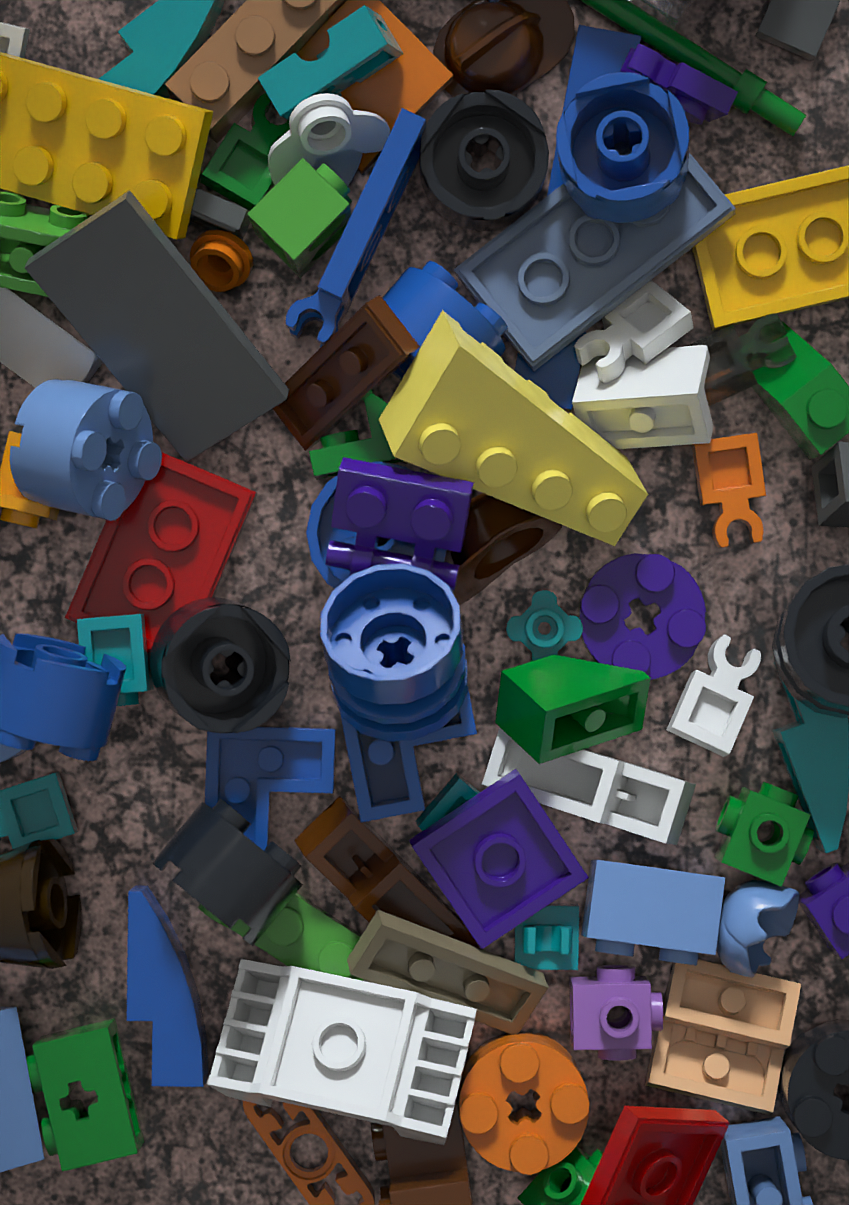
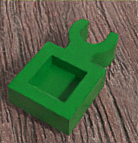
M267 93L261 95L255 102L251 118V131L233 123L201 176L202 184L248 211L272 189L274 183L268 169V154L271 146L290 130L289 120L284 124L275 125L266 119L265 114L271 106V100Z

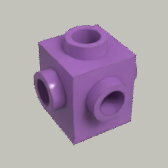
M603 965L597 967V976L569 977L570 1041L574 1050H598V1058L603 1060H631L636 1058V1049H652V1031L663 1030V1000L661 992H651V983L646 976H635L634 966ZM613 1007H626L621 1017L616 1019L607 1017L608 1012Z

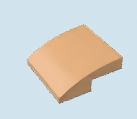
M698 959L697 965L673 963L663 1002V1030L656 1031L645 1086L766 1115L773 1113L784 1051L791 1043L801 984L758 973L753 978L730 972L725 965Z

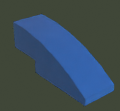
M135 885L128 891L127 1021H152V1086L204 1087L209 1077L207 1035L199 993L186 953L167 914L149 886Z

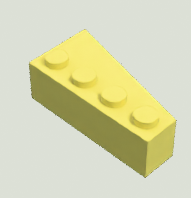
M443 310L379 418L394 457L440 476L474 482L473 489L613 546L617 544L648 495L629 459L575 415L565 412L548 397L544 390L530 379L526 381L506 365L501 356L483 342L480 344L462 330L460 324Z

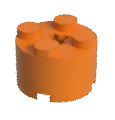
M521 1032L514 1035L503 1034L484 1042L467 1060L463 1068L458 1090L459 1117L467 1140L481 1157L489 1163L508 1171L532 1175L559 1163L575 1149L587 1126L590 1102L577 1063L561 1044L540 1033ZM532 1089L534 1091L535 1107L530 1111L526 1108H521L517 1112L512 1111L513 1108L509 1094L515 1091L523 1096Z

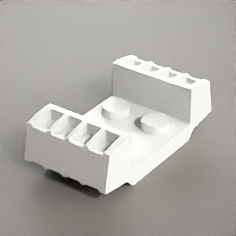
M241 959L207 1085L225 1096L268 1107H271L273 1100L392 1126L402 1137L444 1145L448 1135L477 1009L433 999L404 989L295 966H277Z

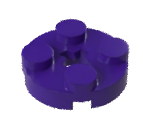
M633 553L608 562L590 578L580 600L578 618L583 625L581 638L597 663L645 672L651 679L669 675L687 663L706 632V607L698 584L682 566L659 554ZM636 598H639L644 606L654 603L659 611V614L652 619L655 629L647 635L640 627L629 630L624 619L632 614L629 603Z

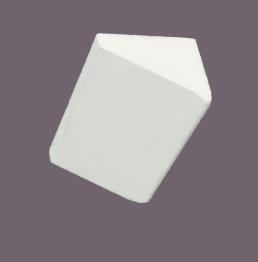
M0 287V362L35 388L47 380L54 379L88 383L103 363L95 352L7 288Z

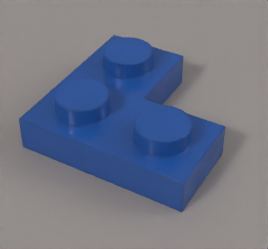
M258 726L250 731L240 733H213L207 731L205 804L213 808L220 799L226 802L251 823V826L244 835L264 851L269 845L271 792L334 793L336 729Z

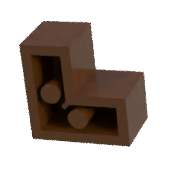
M458 1095L444 1145L402 1137L392 1126L371 1123L376 1162L388 1160L390 1185L380 1186L381 1200H379V1205H473L463 1130L459 1117Z

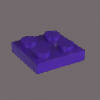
M514 769L409 840L412 848L481 949H484L589 878L517 769Z

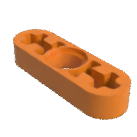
M243 1101V1109L247 1118L309 1205H335V1194L327 1182L321 1186L319 1191H316L311 1183L326 1178L337 1163H340L345 1171L337 1173L335 1178L342 1191L347 1195L358 1191L362 1197L357 1205H375V1193L370 1182L318 1110L283 1102V1107L292 1120L296 1118L300 1111H303L308 1119L291 1126L284 1137L279 1139L273 1131L281 1129L284 1122L276 1110L268 1108L262 1112L257 1107V1104ZM304 1134H314L322 1138L328 1148L326 1160L315 1168H304L298 1165L291 1155V1145L296 1138Z

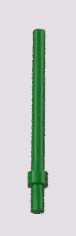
M580 0L633 35L641 36V40L678 64L683 62L738 91L732 106L747 115L752 110L792 137L807 116L767 90L765 86L768 82L748 69L742 74L630 1Z

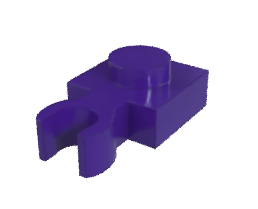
M637 44L636 49L630 48L620 69V72L637 73L650 78V82L658 85L666 92L669 91L682 105L687 121L700 125L704 120L711 122L726 116L738 91L683 62L677 65L667 60L658 52L642 44Z

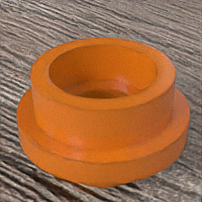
M224 230L203 232L196 238L190 250L192 269L208 289L212 291L225 292L243 284L253 268V257L248 246L239 237Z

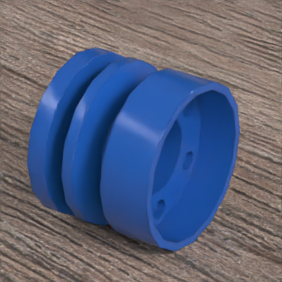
M405 563L382 564L352 574L331 592L321 612L320 637L325 660L329 667L328 675L333 698L343 719L364 735L383 741H411L439 731L458 714L468 693V666L465 645L463 643L460 606L450 587L428 570Z

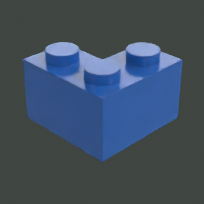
M469 689L458 714L439 731L416 740L383 741L364 735L343 719L341 715L361 822L425 810L414 746L477 734Z

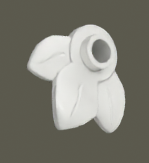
M327 93L311 96L294 108L289 119L290 130L271 146L268 154V169L271 179L276 185L304 158L315 170L322 163L326 164L348 186L359 167L362 153L382 151L391 132L388 123L375 113L352 110L348 101L341 96Z

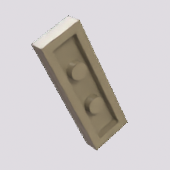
M377 910L347 958L349 971L353 976L375 984L413 991L433 999L477 1009L475 1021L512 1035L520 1032L548 989L544 973L380 910Z

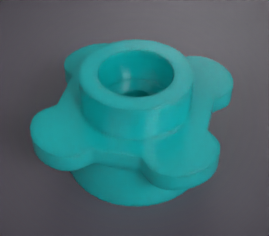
M542 590L532 596L531 606L521 616H513L508 620L506 631L512 641H521L532 652V660L534 661L550 655H558V651L568 641H576L581 637L583 625L577 616H568L557 605V597L553 592ZM542 622H547L551 627L550 632L546 635L541 634L538 630Z

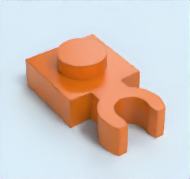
M750 433L711 439L710 443L692 444L700 506L719 504L720 515L716 518L712 529L716 546L718 548L729 546L727 527L734 520L742 521L747 525L751 544L761 542L764 533L763 524L760 517L750 510L748 499L766 496L758 434Z

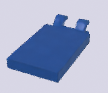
M401 109L318 284V291L313 296L297 300L287 312L286 326L290 329L291 336L298 339L306 323L312 320L320 321L323 323V327L318 333L317 341L321 343V348L339 330L344 314H347L419 162L421 137L426 128L425 118L406 109Z

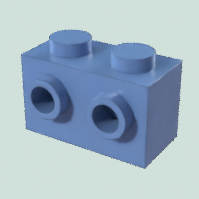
M591 860L581 936L596 939V952L633 957L635 944L660 947L659 960L697 965L698 953L716 955L725 877L604 860Z
M780 1116L728 1125L720 1146L731 1205H813L810 1196L802 1197L798 1172L807 1171V1165L799 1132L791 1133Z

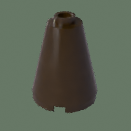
M55 839L35 840L0 854V963L54 969L67 966L63 960L74 959L78 952L82 916L80 895L68 896L64 876L75 875V872L64 847Z

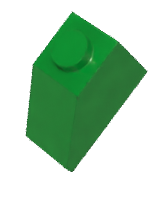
M783 321L732 361L809 460L823 454L849 433V385L827 359Z
M550 655L501 671L495 723L538 764H542L642 730L651 678L640 670Z

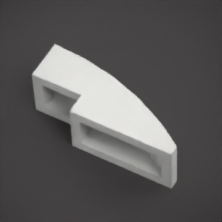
M500 727L482 785L490 786L514 769H517L540 804L673 845L678 844L696 786L694 783L586 749L538 764Z

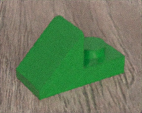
M373 393L364 399L372 438L359 440L357 430L339 432L320 438L322 448L309 451L316 480L337 476L343 457L366 462L380 461L390 464L404 462L393 456L379 422V418L388 403Z

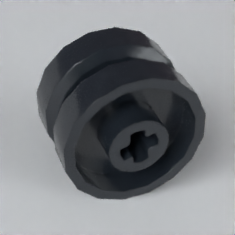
M849 564L829 567L802 585L777 619L772 643L777 674L792 697L816 713L838 718H849V651L843 648L840 643L846 633L849 634Z

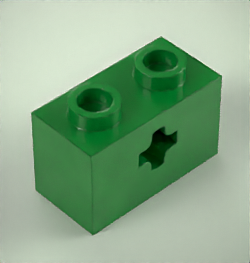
M113 1018L41 1036L32 1045L34 1054L27 1056L26 1060L31 1087L35 1094L43 1092L49 1117L42 1118L41 1121L45 1147L49 1156L58 1155L62 1172L138 1154L145 1141L116 1019ZM78 1081H81L84 1091L90 1092L95 1090L97 1094L87 1110H85L82 1100H71L69 1097Z

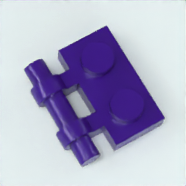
M343 457L338 469L331 527L357 532L354 545L330 540L325 565L350 570L351 576L375 565L405 563L432 572L445 582L451 590L455 591L460 565L436 561V549L461 552L465 540L474 482ZM379 537L415 543L413 556L377 549Z

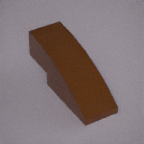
M341 796L294 840L304 857L348 898L354 909L369 923L377 910H380L474 947H480L456 913L367 822H361L360 815Z

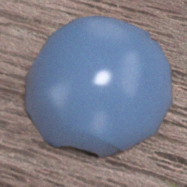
M750 880L738 884L726 896L722 903L716 951L721 962L730 972L753 978L759 966L770 965L771 957L764 952L763 944L768 938L790 934L799 904L800 894L798 891L786 886L781 887L768 881Z

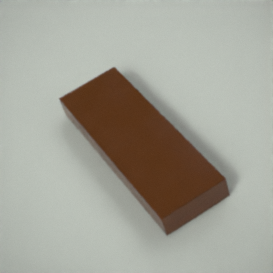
M378 295L366 302L285 382V385L289 388L287 400L272 409L306 451L319 443L321 437L326 436L415 353L420 346L381 295Z

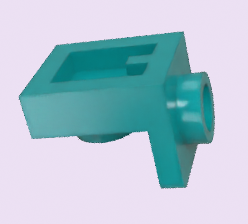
M144 614L77 619L79 645L86 647L84 655L88 658L87 661L101 665L103 655L107 654L118 659L126 666L117 706L139 704L138 692L154 690L153 679L149 677Z

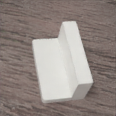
M706 345L667 348L647 364H644L635 355H632L625 360V368L622 374L615 380L605 384L599 380L596 363L605 356L594 357L589 363L581 367L572 400L575 415L616 449L710 443L714 426L704 390L710 361Z

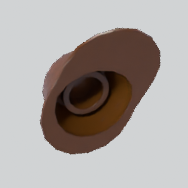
M474 0L457 12L444 25L433 48V55L453 74V81L445 90L452 97L463 93L468 94L485 90H500L513 96L517 95L551 71L568 54L575 36L574 14L567 0H499L498 2Z
M485 493L471 499L461 552L450 550L453 563L460 565L455 591L451 590L458 604L461 605L470 600L514 563L543 547L556 536L563 525Z

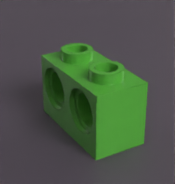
M302 158L247 215L255 234L301 278L341 238L352 215L350 208L352 200L347 195L350 189L326 164L322 163L315 170Z

